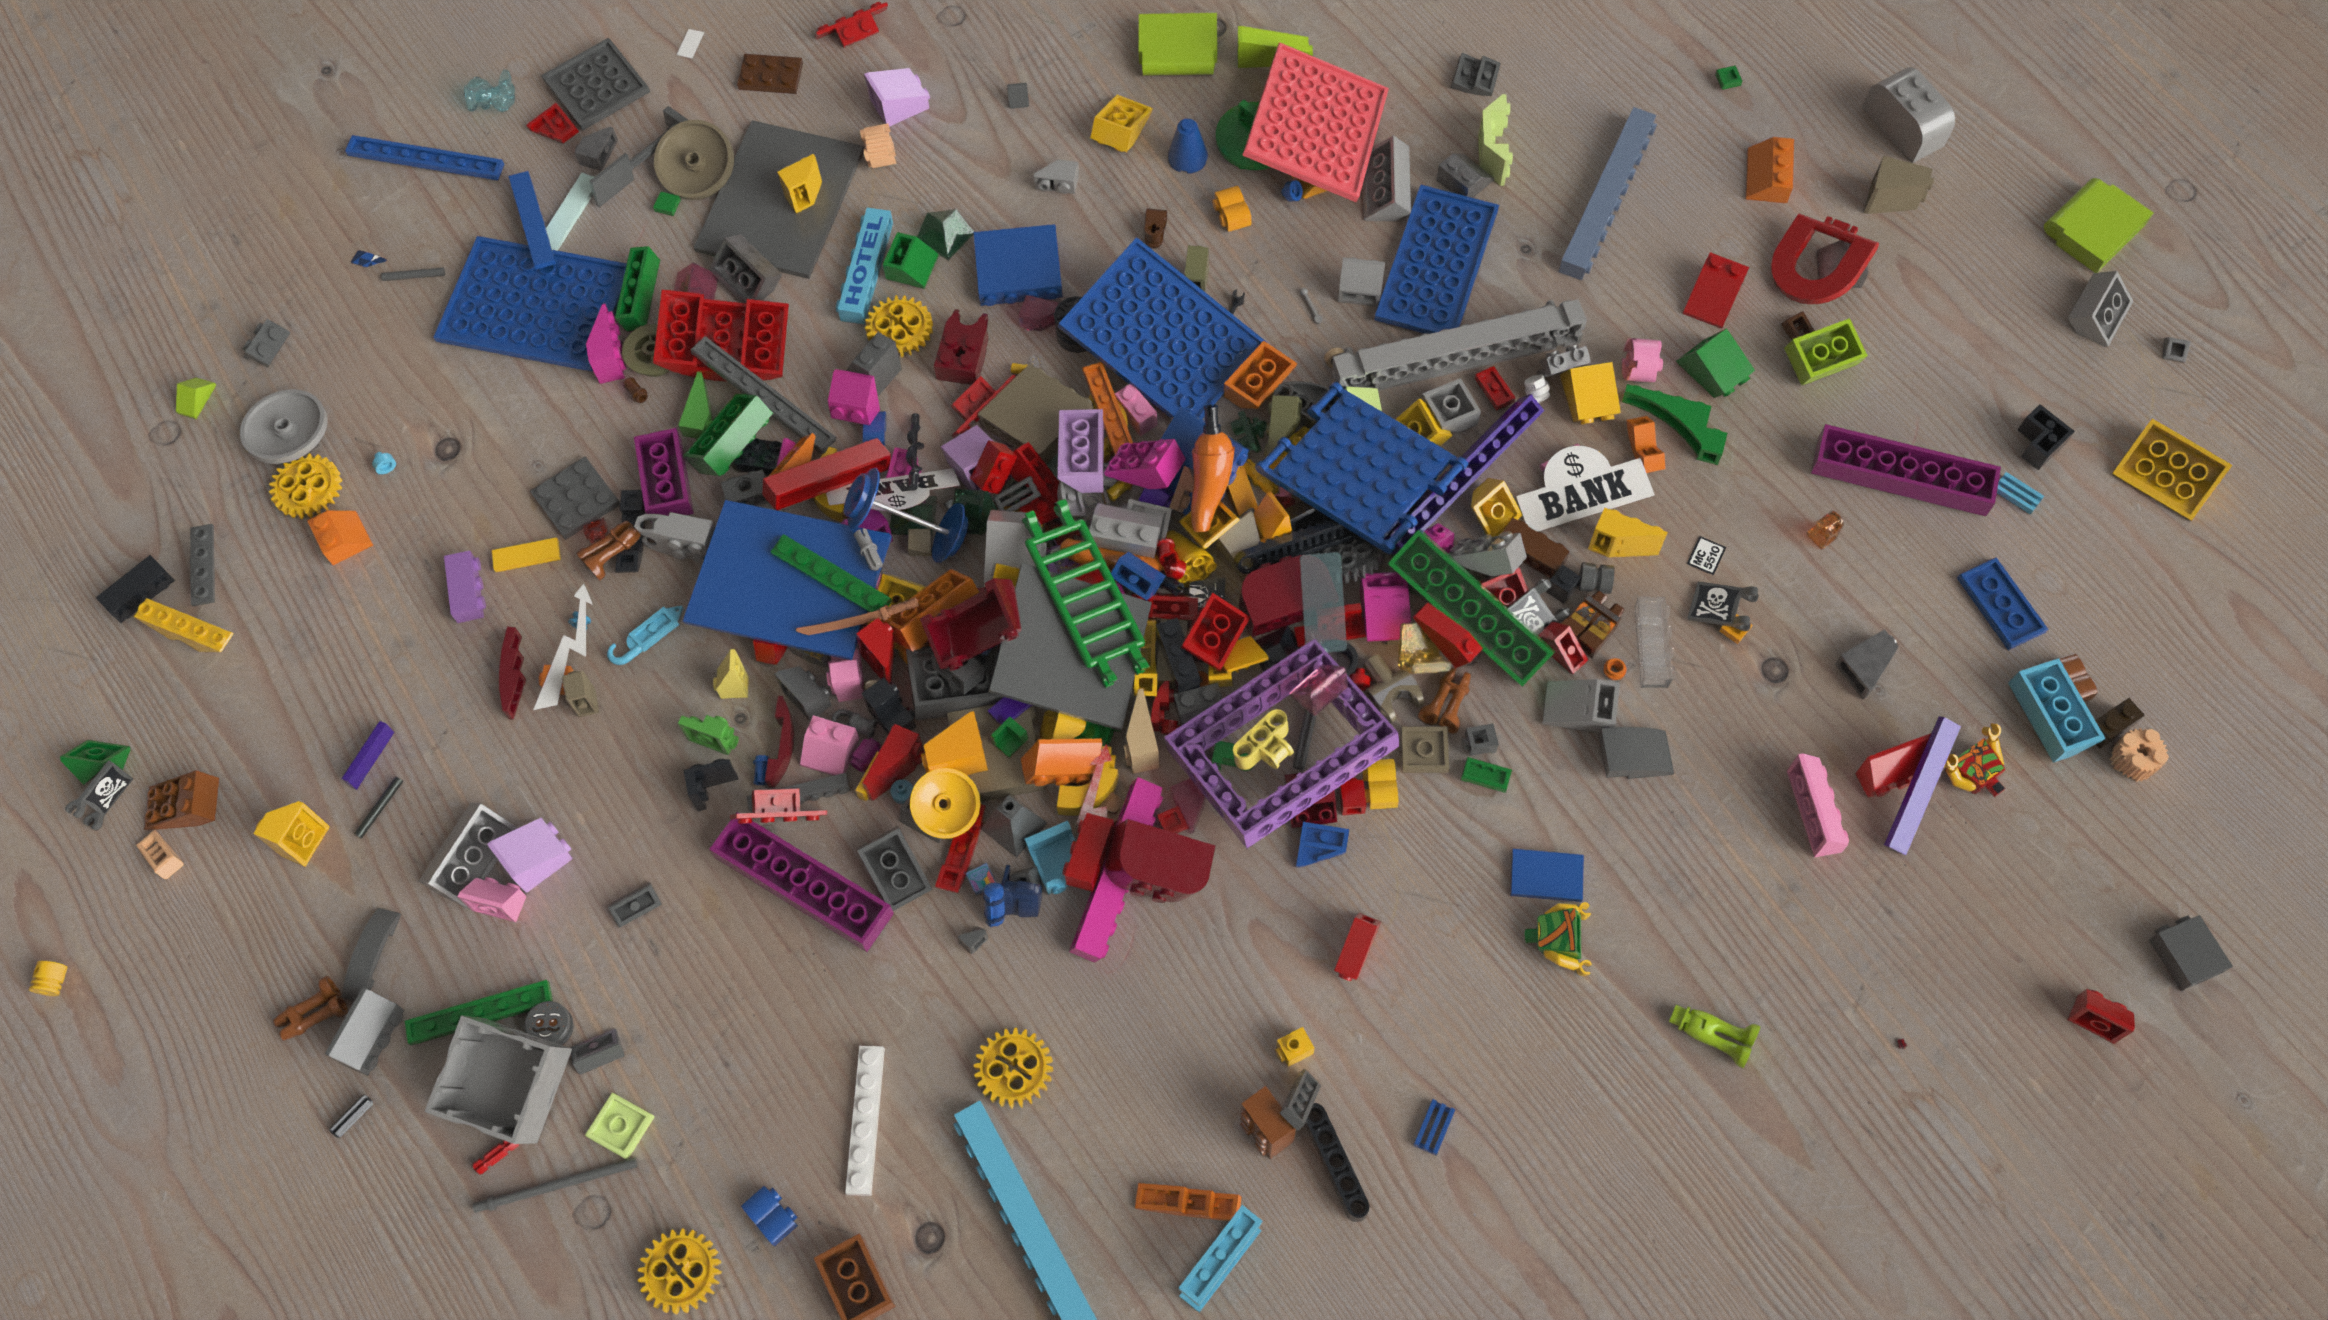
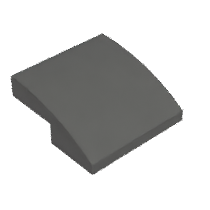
M1461 53L1451 88L1465 93L1491 96L1501 63L1486 56H1482L1479 60Z

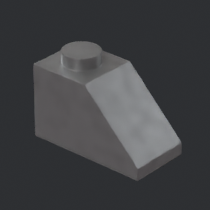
M613 127L604 128L581 139L574 152L580 165L602 171L618 141Z

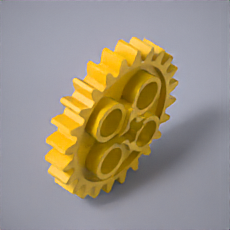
M895 295L893 301L887 297V303L879 301L880 307L873 306L874 313L868 312L869 319H865L867 325L865 326L868 341L877 332H880L895 341L901 358H903L904 352H907L910 356L913 349L919 352L918 346L925 347V340L930 341V334L933 333L931 313L928 312L927 306L922 307L921 301L915 303L914 297L907 301L906 295L903 296L902 300H899L898 296Z
M309 453L307 458L302 456L297 461H291L290 464L283 463L284 469L277 468L280 474L272 475L276 482L269 483L272 487L269 491L272 496L271 500L279 511H282L284 515L289 514L292 518L298 515L300 519H303L305 514L312 518L313 512L319 515L321 514L320 509L329 510L327 504H335L332 498L339 497L340 495L336 490L342 489L339 484L342 482L339 476L341 473L333 462H330L327 457L322 459L319 454L314 458Z
M1007 1028L1004 1029V1036L1002 1037L998 1032H995L996 1040L994 1041L987 1038L989 1046L981 1045L980 1048L983 1054H976V1058L981 1063L974 1064V1068L980 1070V1072L974 1074L975 1079H982L977 1084L979 1089L986 1087L983 1095L986 1097L992 1094L991 1102L994 1103L999 1099L1000 1107H1003L1007 1101L1011 1109H1013L1015 1102H1018L1022 1108L1023 1100H1027L1032 1104L1031 1096L1033 1095L1040 1099L1041 1096L1038 1090L1047 1091L1044 1081H1052L1047 1073L1054 1070L1052 1066L1047 1065L1053 1062V1059L1050 1056H1046L1050 1051L1048 1047L1042 1048L1044 1045L1043 1039L1035 1042L1037 1038L1035 1033L1028 1037L1027 1029H1024L1020 1035L1017 1028H1014L1013 1034H1009ZM1013 1046L1017 1049L1016 1053L1012 1056L1004 1054L1005 1049ZM1000 1056L1011 1066H1015L1017 1064L1018 1069L1022 1073L1031 1076L1032 1079H1026L1021 1073L1014 1069L1010 1072L1009 1066L1003 1063L1002 1061L996 1060L995 1057ZM1029 1059L1037 1061L1036 1066L1032 1069L1024 1067L1025 1062ZM995 1067L1003 1069L1002 1074L998 1077L990 1075L991 1070ZM1022 1080L1023 1086L1020 1089L1014 1090L1011 1088L1013 1081Z
M684 1228L681 1229L678 1235L672 1229L669 1238L665 1234H661L662 1242L659 1243L654 1239L652 1240L655 1247L653 1250L645 1249L649 1256L648 1258H640L645 1263V1267L638 1268L637 1270L644 1274L643 1277L638 1279V1282L646 1284L640 1291L642 1293H649L646 1297L648 1302L655 1300L653 1307L658 1309L663 1304V1312L668 1313L672 1307L674 1314H678L681 1307L683 1312L688 1313L689 1305L698 1309L697 1301L708 1302L705 1297L706 1293L714 1295L715 1292L710 1287L712 1284L718 1285L720 1283L714 1279V1275L722 1274V1271L715 1268V1266L721 1263V1260L713 1258L719 1252L716 1249L709 1250L713 1243L710 1240L704 1243L706 1236L700 1234L696 1238L697 1232L695 1230H691L687 1236V1230ZM681 1247H686V1255L681 1259H677V1251ZM666 1254H669L675 1264L682 1268V1272L693 1282L694 1288H690L685 1279L677 1275L678 1271L665 1258ZM666 1265L667 1272L664 1276L658 1277V1268ZM698 1265H702V1274L699 1277L693 1278V1269ZM682 1283V1292L678 1296H674V1286Z

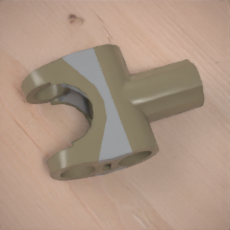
M1380 655L1372 656L1363 664V667L1375 683L1365 690L1366 695L1390 724L1397 720L1392 709V702L1395 699H1407L1418 708L1425 704L1423 694L1408 669L1403 668L1393 674Z

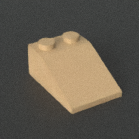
M1138 689L1126 734L1127 744L1123 745L1126 766H1131L1133 774L1160 768L1159 751L1143 689Z

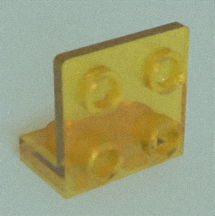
M1417 622L1401 623L1398 668L1411 674L1451 671V661L1443 659V656L1439 655L1438 647Z

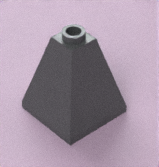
M1008 795L981 829L1017 858L1026 848L1025 838L1039 833L1047 822L1013 795Z

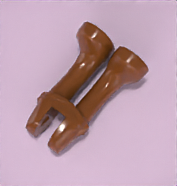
M625 521L612 528L607 536L588 547L581 548L576 554L597 579L601 581L606 575L603 567L604 564L623 550L630 549L639 540L641 535L629 521Z
M1453 666L1440 679L1439 689L1432 702L1422 707L1418 713V718L1423 723L1435 725L1448 693L1452 694L1451 700L1439 722L1440 727H1447L1448 733L1451 734L1457 733L1460 728V721L1457 716L1458 709L1464 696L1470 691L1469 684L1471 674L1465 672L1459 685L1453 683L1452 681L1457 670Z
M329 976L319 980V992L301 1003L286 1007L282 1013L273 1019L276 1027L288 1025L279 1032L282 1040L300 1036L313 1025L333 1016L339 1018L348 1014L347 1004L339 997L342 994ZM328 1002L322 1009L305 1018L303 1017L307 1012Z

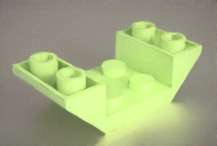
M1502 94L1483 110L1478 134L1479 166L1494 177V181L1500 186H1504L1506 177L1510 176V165H1512L1513 153L1509 152V144H1495V136L1502 137L1504 128L1508 126V116L1506 115H1510V103H1507L1506 94Z

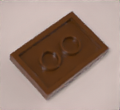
M744 54L737 83L738 89L797 94L803 60L799 57Z

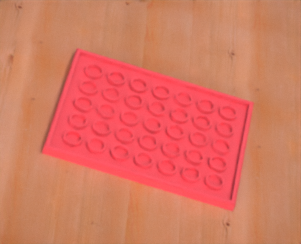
M1279 42L1242 155L1357 202L1389 88Z

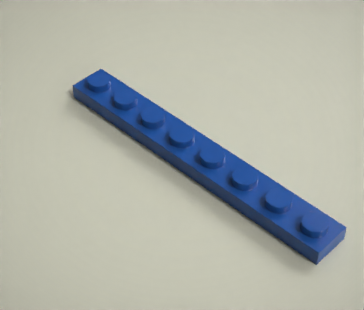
M355 135L351 136L345 150L346 154L352 157L497 181L505 165L502 159Z

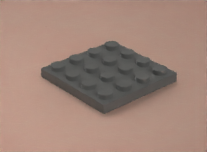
M610 38L603 40L541 75L543 81L582 131L650 93L647 84Z

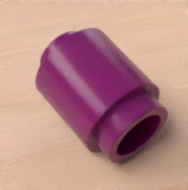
M869 738V740L863 739L852 754V760L849 763L856 770L865 773L876 752L880 751L881 744L872 738Z

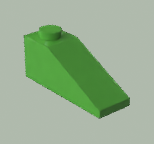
M697 372L678 425L684 437L698 439L713 421L707 385L702 372Z

